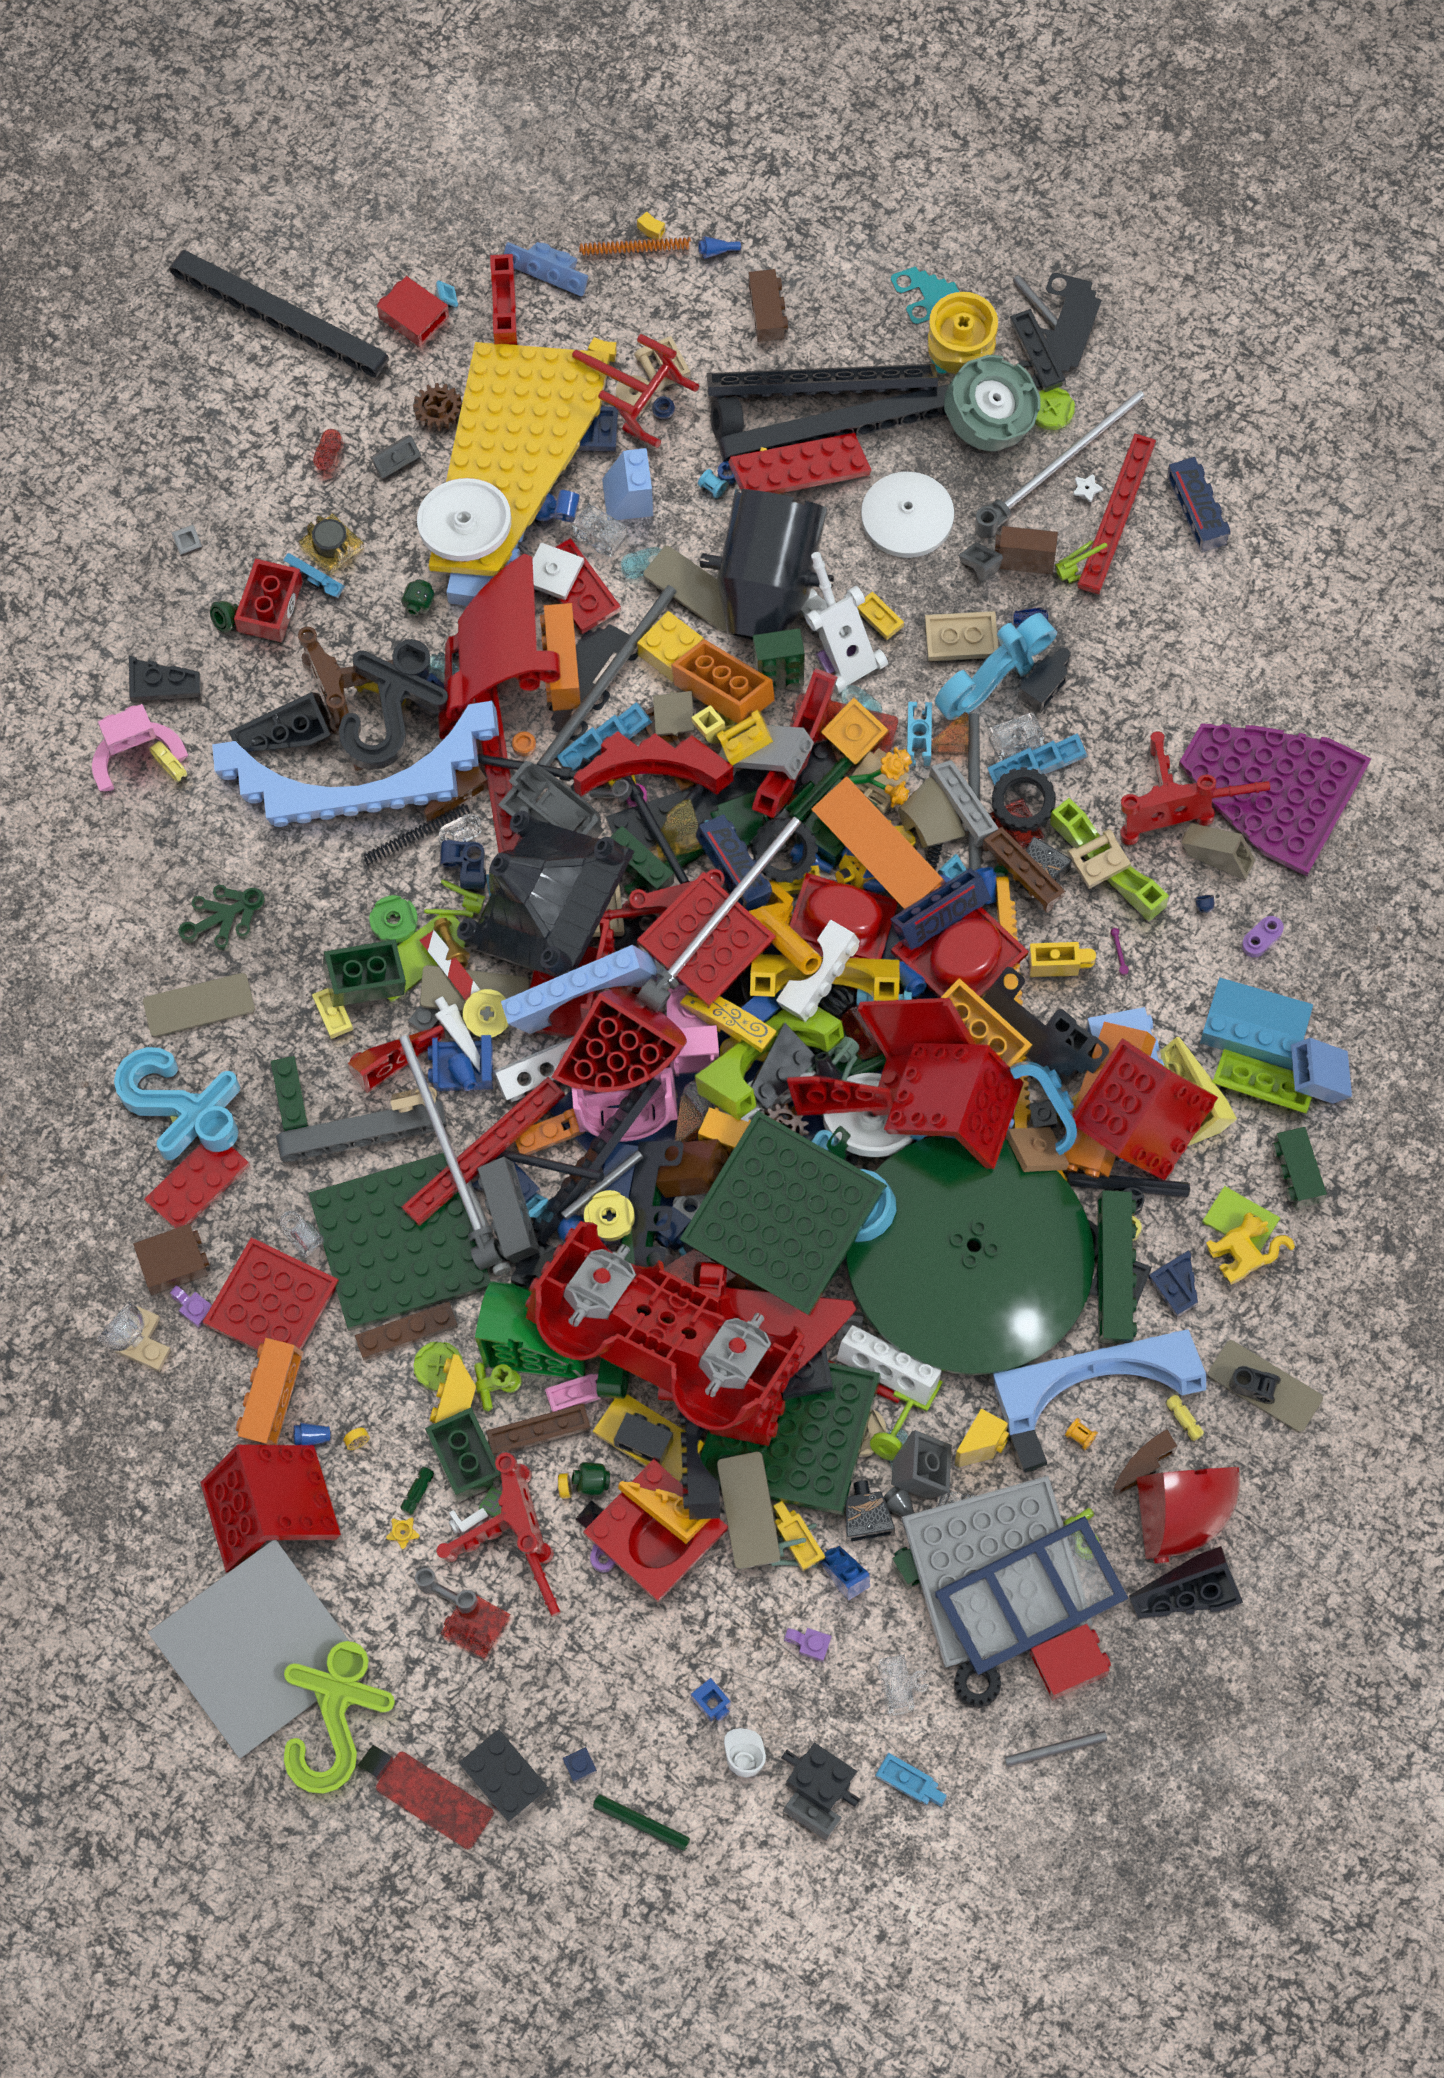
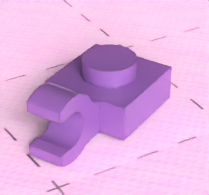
M176 1285L170 1294L176 1302L182 1305L179 1313L199 1328L203 1324V1320L212 1305L196 1292L189 1297Z
M788 1628L784 1641L800 1646V1655L823 1662L832 1636L807 1628L804 1635L797 1630Z

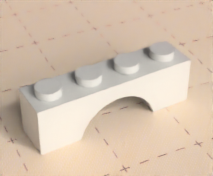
M832 920L829 921L817 939L823 950V961L819 970L808 979L802 981L789 980L776 1000L784 1010L804 1022L815 1014L818 1003L822 997H825L830 992L832 982L842 974L845 963L850 956L857 952L860 941L857 936Z

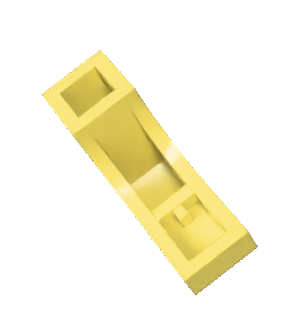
M711 705L691 717L692 723L709 743L714 744L721 743L717 737L718 732L721 730L726 731L736 723L723 714L716 712Z

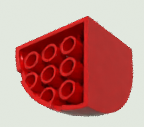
M619 986L599 993L551 1077L576 1089L595 1092L626 1090L652 1079L667 1068L680 1054L687 1043V1039L681 1029L660 1011L656 1013L640 1001L637 995L623 986Z
M1239 1467L1173 1471L1137 1477L1145 1559H1154V1564L1169 1562V1557L1193 1552L1213 1540L1226 1526L1236 1507L1240 1489Z

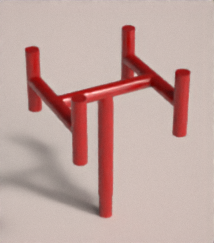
M643 334L638 336L637 342L654 350L663 363L648 385L577 349L574 350L572 353L574 359L642 393L634 406L604 390L600 391L598 398L616 407L627 422L622 427L624 432L655 448L661 445V440L646 433L636 418L665 377L693 392H697L699 389V384L684 377L671 360L676 357L677 352Z

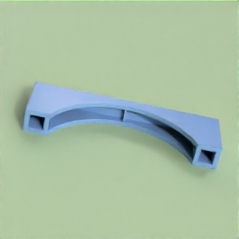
M1189 1329L993 1374L995 1393L1005 1422L1008 1423L1009 1434L1013 1435L1035 1430L1041 1412L1055 1396L1076 1383L1098 1376L1128 1374L1147 1377L1171 1387L1182 1396L1206 1390V1373Z

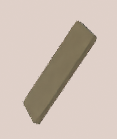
M664 546L645 569L643 577L662 591H664L667 585L672 586L677 591L673 597L675 600L721 632H726L718 580L672 547Z
M424 966L420 1006L423 1008L439 1009L435 1000L443 996L449 1006L456 1004L458 1011L462 1012L465 999L441 967ZM466 970L480 990L492 989L498 991L506 999L528 990L529 987L527 977Z
M245 973L146 996L143 999L152 1037H160L252 1014L255 1011L248 978Z
M1227 1341L1209 1369L1208 1377L1233 1392L1230 1389L1229 1380L1238 1367L1247 1366L1279 1376L1281 1381L1276 1386L1274 1404H1265L1240 1394L1236 1395L1296 1432H1303L1322 1403V1394L1235 1341ZM1236 1377L1237 1381L1240 1384H1248V1381L1245 1377Z
M753 1452L720 1459L717 1466L735 1566L738 1569H746L778 1562L781 1559L762 1454L760 1452Z

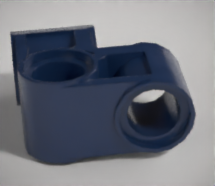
M442 841L439 866L460 868V888L485 890L486 856L484 847L478 842ZM473 853L480 854V857L477 859L469 858Z

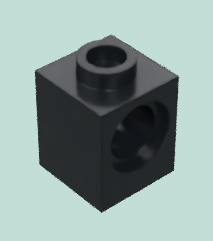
M1050 1100L1030 1104L1034 1128L1050 1127L1052 1131L1063 1129L1061 1118Z

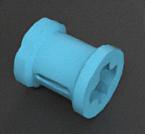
M707 469L697 483L699 487H704L713 493V497L716 499L721 497L728 487V482L716 477L711 469Z

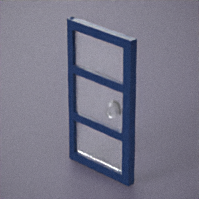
M1085 1516L935 1591V1597L945 1612L977 1676L1128 1599Z

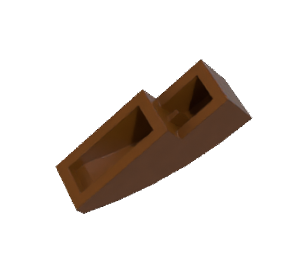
M1168 1429L1153 1437L1129 1460L1114 1485L1112 1491L1114 1497L1136 1486L1137 1477L1159 1473L1161 1466L1158 1462L1176 1452L1177 1444Z

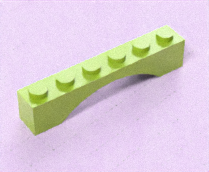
M1070 798L1066 799L1051 812L1050 825L1076 849L1101 836L1086 813ZM1105 844L1083 857L1088 861L1110 849L1108 844ZM1131 866L1107 879L1148 922L1167 907L1169 895L1153 879L1141 874Z

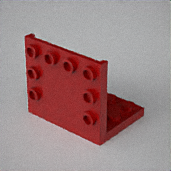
M601 919L599 923V948L588 946L578 968L615 953L614 929H610V920ZM534 970L530 989L555 977ZM605 988L586 993L562 1004L549 1015L551 1025L536 1031V1033L565 1038L574 1037L599 993L604 992Z
M950 998L860 1002L857 1009L887 1059L878 1087L890 1089L893 1102L914 1043L976 1044ZM890 1110L871 1112L874 1116L889 1115Z
M1122 1038L1075 1110L1073 1117L1078 1129L1113 1154L1166 1180L1181 1155L1186 1151L1195 1133L1199 1131L1202 1122L1213 1109L1218 1097L1169 1070Z
M914 1043L884 1130L888 1134L954 1136L986 1169H994L1024 1082L1020 1078L1015 1079L1013 1077L1010 1067L987 1044Z
M237 1444L200 1482L226 1573L253 1555L267 1540H336L341 1535L314 1445Z

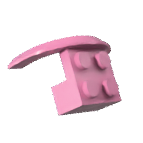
M143 704L130 706L121 713L108 715L98 721L103 741L94 753L92 772L99 791H111L114 787L107 769L110 755L112 756L154 738L164 743L180 763L188 757L183 742L173 730L164 725L150 722Z

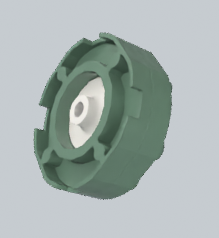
M986 355L964 364L949 383L944 399L945 412L956 434L968 444L986 451H999L1019 443L1034 426L1040 410V394L1030 374L1018 363L1013 365L1002 360L1003 356Z

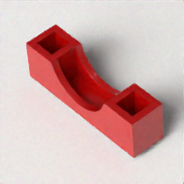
M513 254L490 255L494 344L518 345Z

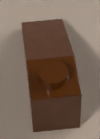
M478 766L472 767L468 771L455 770L458 797H452L450 801L446 802L431 800L424 810L426 823L431 821L432 818L436 820V816L440 817V814L444 815L445 812L448 813L449 810L452 811L453 808H457V806H461V804H465L489 790L487 778Z

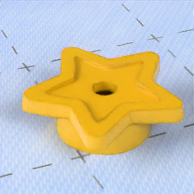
M411 1517L407 1520L399 1521L393 1518L391 1520L392 1531L386 1536L387 1540L397 1541L400 1547L405 1549L409 1540L418 1539L419 1534L413 1529L414 1519Z

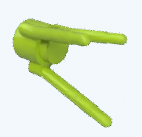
M1091 540L1066 558L1059 560V563L1055 564V569L1061 581L1067 579L1068 583L1079 580L1081 574L1075 575L1078 572L1076 564L1107 547V543H1103L1078 556L1093 545Z
M441 880L445 887L465 896L462 907H465L466 910H424L426 914L460 915L472 918L474 913L480 915L485 896L469 892L451 882Z

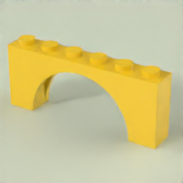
M760 954L751 965L750 996L775 997L778 991L785 988L789 980L802 981L812 977L816 972L809 975L803 974L785 955ZM849 958L845 963L844 971L835 978L832 984L863 990L869 993L874 1001L899 1000V960Z

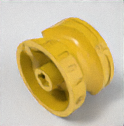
M956 292L943 297L935 304L930 314L927 347L931 359L937 366L948 373L956 375L968 361L986 355H994L998 317L991 303L978 294Z

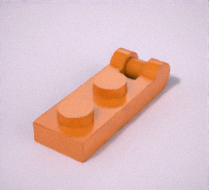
M570 1109L563 1114L532 1125L515 1142L519 1153L530 1155L577 1137L584 1132H580L574 1109ZM569 1122L570 1128L564 1130L563 1124Z

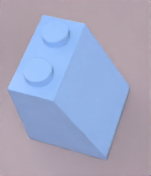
M647 448L623 451L602 478L607 521L653 516L652 486Z

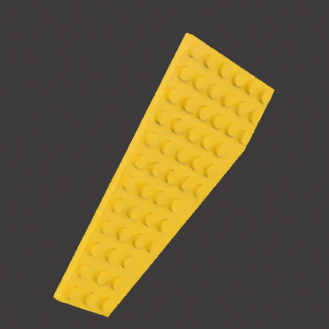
M475 342L446 482L470 478L485 481L498 488L504 494L510 506L511 528L505 541L495 551L479 559L453 561L442 558L431 551L428 565L429 571L495 576L506 566L512 556L513 549L527 526H530L553 484L580 446L581 439L594 418L598 417L602 400L598 398V395L605 388L607 375L572 357L573 349L509 344L495 345L494 343ZM579 350L609 365L610 352Z

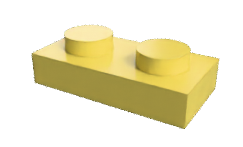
M328 988L312 994L331 1039L353 1030L344 1006H332Z

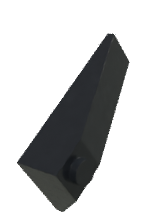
M310 692L228 731L232 741H236L246 752L308 746L332 735L329 714L320 693Z
M1222 1546L1194 1556L1129 1595L1138 1618L1169 1616L1173 1612L1185 1611L1186 1614H1195L1197 1610L1219 1612L1243 1603Z

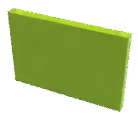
M1224 1186L1202 1223L1226 1235L1230 1230L1241 1226L1244 1215L1251 1212L1263 1222H1268L1266 1226L1269 1229L1268 1232L1250 1238L1260 1252L1278 1224L1280 1217L1236 1193L1229 1187Z

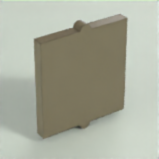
M671 691L670 694L653 696L655 731L658 736L671 734L677 736L679 733L695 732V726L691 720V717L694 716L692 691L679 693Z

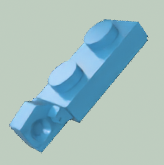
M287 553L284 561L290 564V567L298 568L301 573L307 574L309 576L307 578L308 581L318 587L322 583L325 593L339 598L345 587L344 585L290 553Z
M890 1753L886 1755L875 1774V1777L919 1803L922 1802L927 1805L931 1801L942 1807L947 1799L946 1794L936 1789L938 1783L934 1781V1778Z

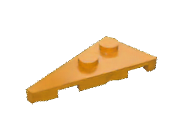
M621 1481L618 1485V1489L686 1544L710 1520H689V1509H684L683 1497L675 1493L656 1489V1491L640 1487V1484Z

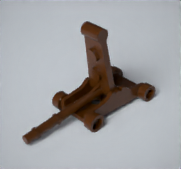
M309 626L303 627L298 632L299 643L304 647V653L301 657L304 668L312 671L331 715V731L339 735L342 718L349 713L344 696V688L362 686L374 681L357 674L353 666L340 668L336 658L328 655L317 640L315 629ZM353 764L355 771L363 769Z

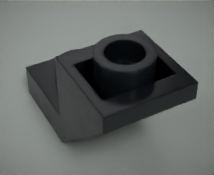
M1035 1430L1013 1435L1009 1434L1008 1439L1012 1443L1015 1461L1024 1473L1035 1471L1048 1465Z

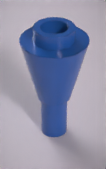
M703 236L702 241H699L698 249L699 254H703L704 259L726 251L741 250L740 241L726 242Z
M802 842L800 845L796 843L789 855L793 857L791 861L798 864L802 857ZM816 854L815 857L817 859L812 866L819 865L820 870L829 874L833 865L820 859V856Z

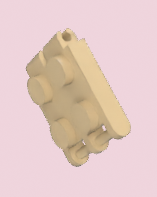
M879 748L874 754L869 752L852 776L869 774L880 769L881 765H883L881 758L885 757L886 753ZM904 773L895 781L881 774L875 777L874 780L886 786L889 784L895 787L902 781L907 783L909 775ZM870 783L856 785L866 797L878 804L877 808L884 814L891 805L890 795L884 793L883 789Z

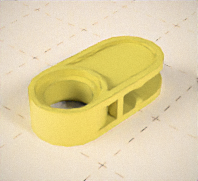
M158 741L149 748L153 757L176 782H180L183 776H188L181 763L162 742Z

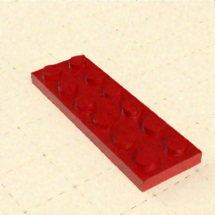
M855 433L730 457L728 462L741 491L742 489H750L776 494L869 476L872 471Z

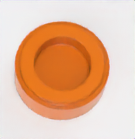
M529 732L517 733L512 739L514 752L519 756L531 755L536 749L535 737Z

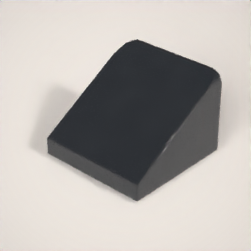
M372 1745L357 1766L379 1781L394 1759L385 1751Z

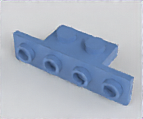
M509 242L506 243L504 254H513L514 269L576 295L583 296L585 294L588 275L574 270L577 258L570 256L567 252L553 249L546 243L537 242L529 250Z

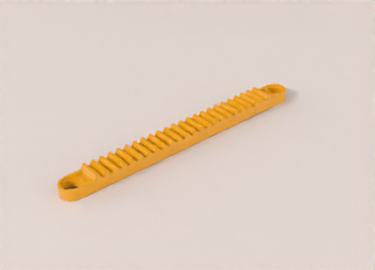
M1008 876L996 877L998 923L1018 941L1015 902L1010 900ZM1020 964L1013 968L1018 973L1020 971ZM1007 974L1003 979L1004 986L1008 989H1015L1018 985V978L1014 974ZM1020 989L1014 1000L1022 1006V991ZM1024 1056L1019 1062L1026 1061L1027 1057ZM1028 1075L1019 1077L1024 1084L1012 1119H1014L1013 1129L1027 1128V1122L1030 1121Z

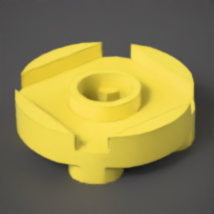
M481 989L472 993L465 1001L462 1010V1017L466 1027L479 1037L481 1035H491L492 1038L501 1034L509 1026L501 1001L506 998L500 992L492 989ZM486 1006H489L490 1011L494 1012V1015L485 1021L484 1016L480 1015V1011L485 1010Z
M608 1190L599 1192L592 1197V1200L585 1207L584 1220L585 1222H593L598 1225V1236L601 1240L615 1241L631 1232L635 1213L631 1202L625 1196H622L619 1192ZM611 1210L612 1214H616L612 1221L602 1218L607 1214L606 1211Z

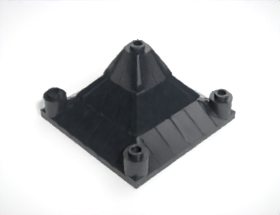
M519 811L511 818L510 828L520 837L513 850H506L497 854L491 862L489 868V890L491 896L481 914V918L478 922L472 918L464 919L458 925L457 936L465 942L464 945L473 950L556 978L578 968L634 851L629 847L620 845L610 837L594 838L539 821L526 811Z

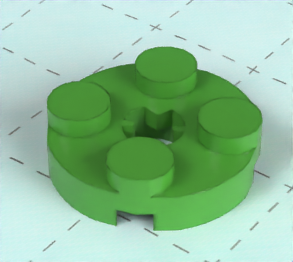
M391 895L377 901L372 912H370L369 922L372 932L381 942L395 939L396 943H400L410 938L416 932L418 915L415 906L409 900L406 901L401 899L400 896ZM395 915L396 918L400 917V921H397L398 923L396 924L388 923L387 919L390 920L389 916Z

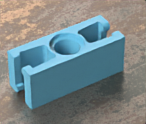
M908 702L907 752L912 760V764L909 766L916 765L914 752H912L913 748L925 749V752H922L924 766H930L932 702H925V711L922 710V716H926L925 720H915L913 718L917 702ZM915 732H922V733H924V735H923V736H917V735H915L914 733H915Z

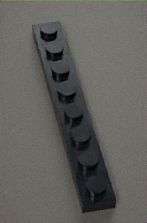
M653 1077L635 1086L628 1096L621 1100L618 1110L606 1121L605 1128L599 1136L592 1140L589 1150L577 1161L575 1166L598 1171L662 1083ZM570 1175L563 1180L557 1194L547 1202L546 1209L532 1223L537 1240L545 1245L564 1218L561 1212L579 1198L591 1179Z

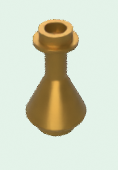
M447 918L436 920L433 930L440 932L444 943L449 948L445 960L457 958L463 968H466L469 964L470 953L453 940L449 930L452 925L451 921Z

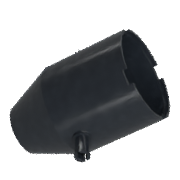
M735 489L722 555L716 556L702 553L700 558L706 561H699L701 568L718 570L717 580L727 633L753 640V635L788 630L808 600L811 588L819 587L820 583L817 573L813 568L811 555L814 552H819L827 508L806 500L804 505L792 502L793 497L750 489H742L740 493L738 489ZM827 574L829 581L834 582V576Z

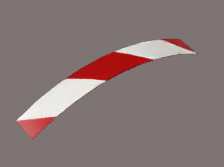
M434 930L419 940L465 1001L472 993L480 990L457 958L445 960L449 948ZM486 1006L485 1010L480 1011V1015H483L486 1021L489 1017H493L494 1012H491L490 1007Z

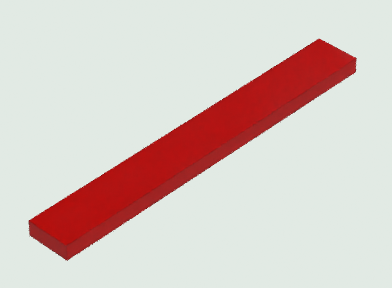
M1134 433L1091 549L1103 543H1107V547L1087 558L1077 588L1100 595L1154 450L1155 439Z
M497 685L475 698L476 703L492 701L497 712L499 736H493L490 740H481L483 755L508 759ZM485 765L499 854L506 850H513L520 837L510 828L512 816L498 805L512 789V784L509 782L511 775L508 768Z
M549 1077L543 1080L456 1158L466 1184L479 1173V1167L492 1162L565 1097L564 1091ZM449 1166L444 1168L402 1206L403 1211L418 1226L458 1192Z

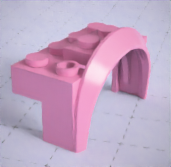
M672 1067L665 1068L654 1077L662 1084L620 1141H633L648 1137L663 1128L671 1120L678 1119ZM572 1087L573 1109L580 1132L587 1131L595 1136H599L605 1128L606 1121L618 1110V1108L608 1107L619 1105L621 1100L628 1096L634 1087L615 1092H595ZM652 1104H653L654 1107H655V1119H654V1115H653V1106H652ZM602 1110H603V1116H604V1126H602V1123H601V1112H602Z

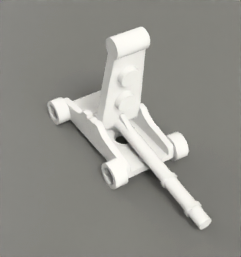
M814 552L811 555L813 568L816 570L820 583L819 587L823 592L825 600L811 588L810 596L800 612L805 617L810 628L820 634L819 637L824 646V651L836 672L835 676L838 677L834 691L839 694L845 691L849 684L875 669L881 670L886 667L888 661L880 649L873 652L857 609V606L865 602L861 590L857 586L847 590L844 599L836 603L831 589V582L825 570V563L822 560L821 554ZM856 645L857 650L855 654L847 656L846 651L848 647Z

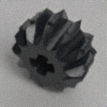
M838 984L831 988L830 992L820 1000L818 1007L844 1023L851 1013L855 1011L857 996L849 987Z

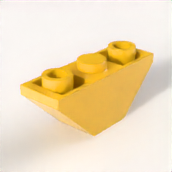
M452 1354L451 1359L446 1358L443 1373H447L445 1382L439 1383L436 1397L440 1398L437 1408H432L429 1422H433V1424L471 1407L476 1385L459 1355Z

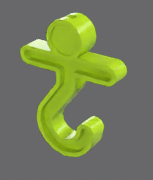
M341 1642L331 1649L327 1658L329 1673L296 1663L287 1666L284 1672L285 1680L290 1685L315 1692L336 1754L335 1762L329 1770L315 1772L306 1764V1747L304 1742L298 1738H293L286 1743L284 1764L287 1774L297 1787L308 1793L326 1794L336 1791L349 1781L355 1770L357 1751L344 1715L347 1708L354 1704L376 1712L388 1713L394 1707L395 1700L391 1693L358 1683L368 1670V1656L363 1647L355 1642Z

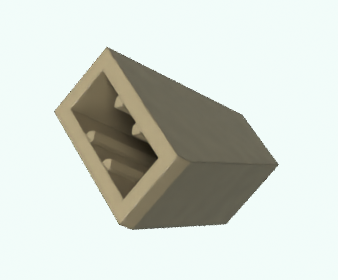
M1191 823L1188 831L1183 835L1182 845L1188 856L1238 878L1247 879L1255 858L1242 834Z

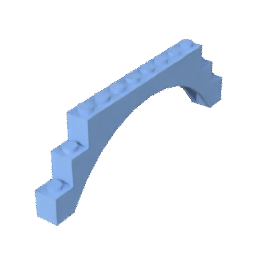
M492 701L469 704L452 731L431 753L411 767L388 778L359 786L325 787L304 784L283 777L258 763L236 741L212 744L214 770L219 778L224 780H233L239 776L240 795L249 803H260L264 799L266 819L271 825L283 827L287 826L290 822L308 823L311 822V819L316 818L329 820L333 819L336 815L354 816L362 811L374 813L381 811V808L387 807L400 809L407 804L413 803L415 805H425L431 800H438L440 802L450 801L452 797H458L455 770L468 771L472 767L479 766L476 739L490 740L493 736H499L496 707Z

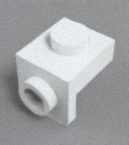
M481 1508L461 1522L455 1511L452 1510L449 1512L451 1521L448 1523L456 1535L459 1533L464 1535L487 1522L489 1516L484 1508Z

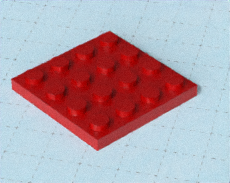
M703 871L637 939V943L666 970H669L730 894ZM736 902L675 978L706 1006L710 1007L773 942L776 936L740 903Z
M251 1237L204 1318L203 1325L258 1351L261 1343L264 1344L265 1338L292 1344L302 1350L333 1295L339 1279Z

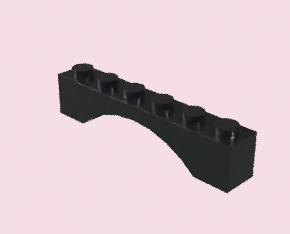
M680 1412L681 1427H686V1432H681V1448L686 1447L687 1451L681 1453L682 1468H687V1473H682L683 1489L688 1488V1494H683L684 1509H689V1520L720 1518L719 1482L708 1472L698 1454V1444L705 1428L695 1425Z

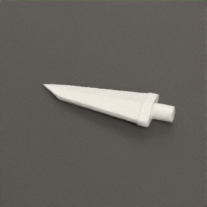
M443 996L435 1000V1003L440 1012L435 1014L436 1018L480 1072V1055L458 1011L457 1005L449 1006Z

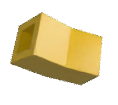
M648 212L637 219V228L647 237L654 240L658 238L660 241L666 231L664 222L655 219Z
M594 337L588 347V351L610 352V362H615L617 344L616 342L603 341Z

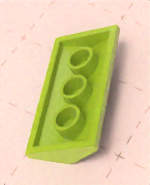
M1226 1049L1223 1050L1212 1081L1214 1084L1306 1114L1312 1096L1295 1091L1293 1071Z

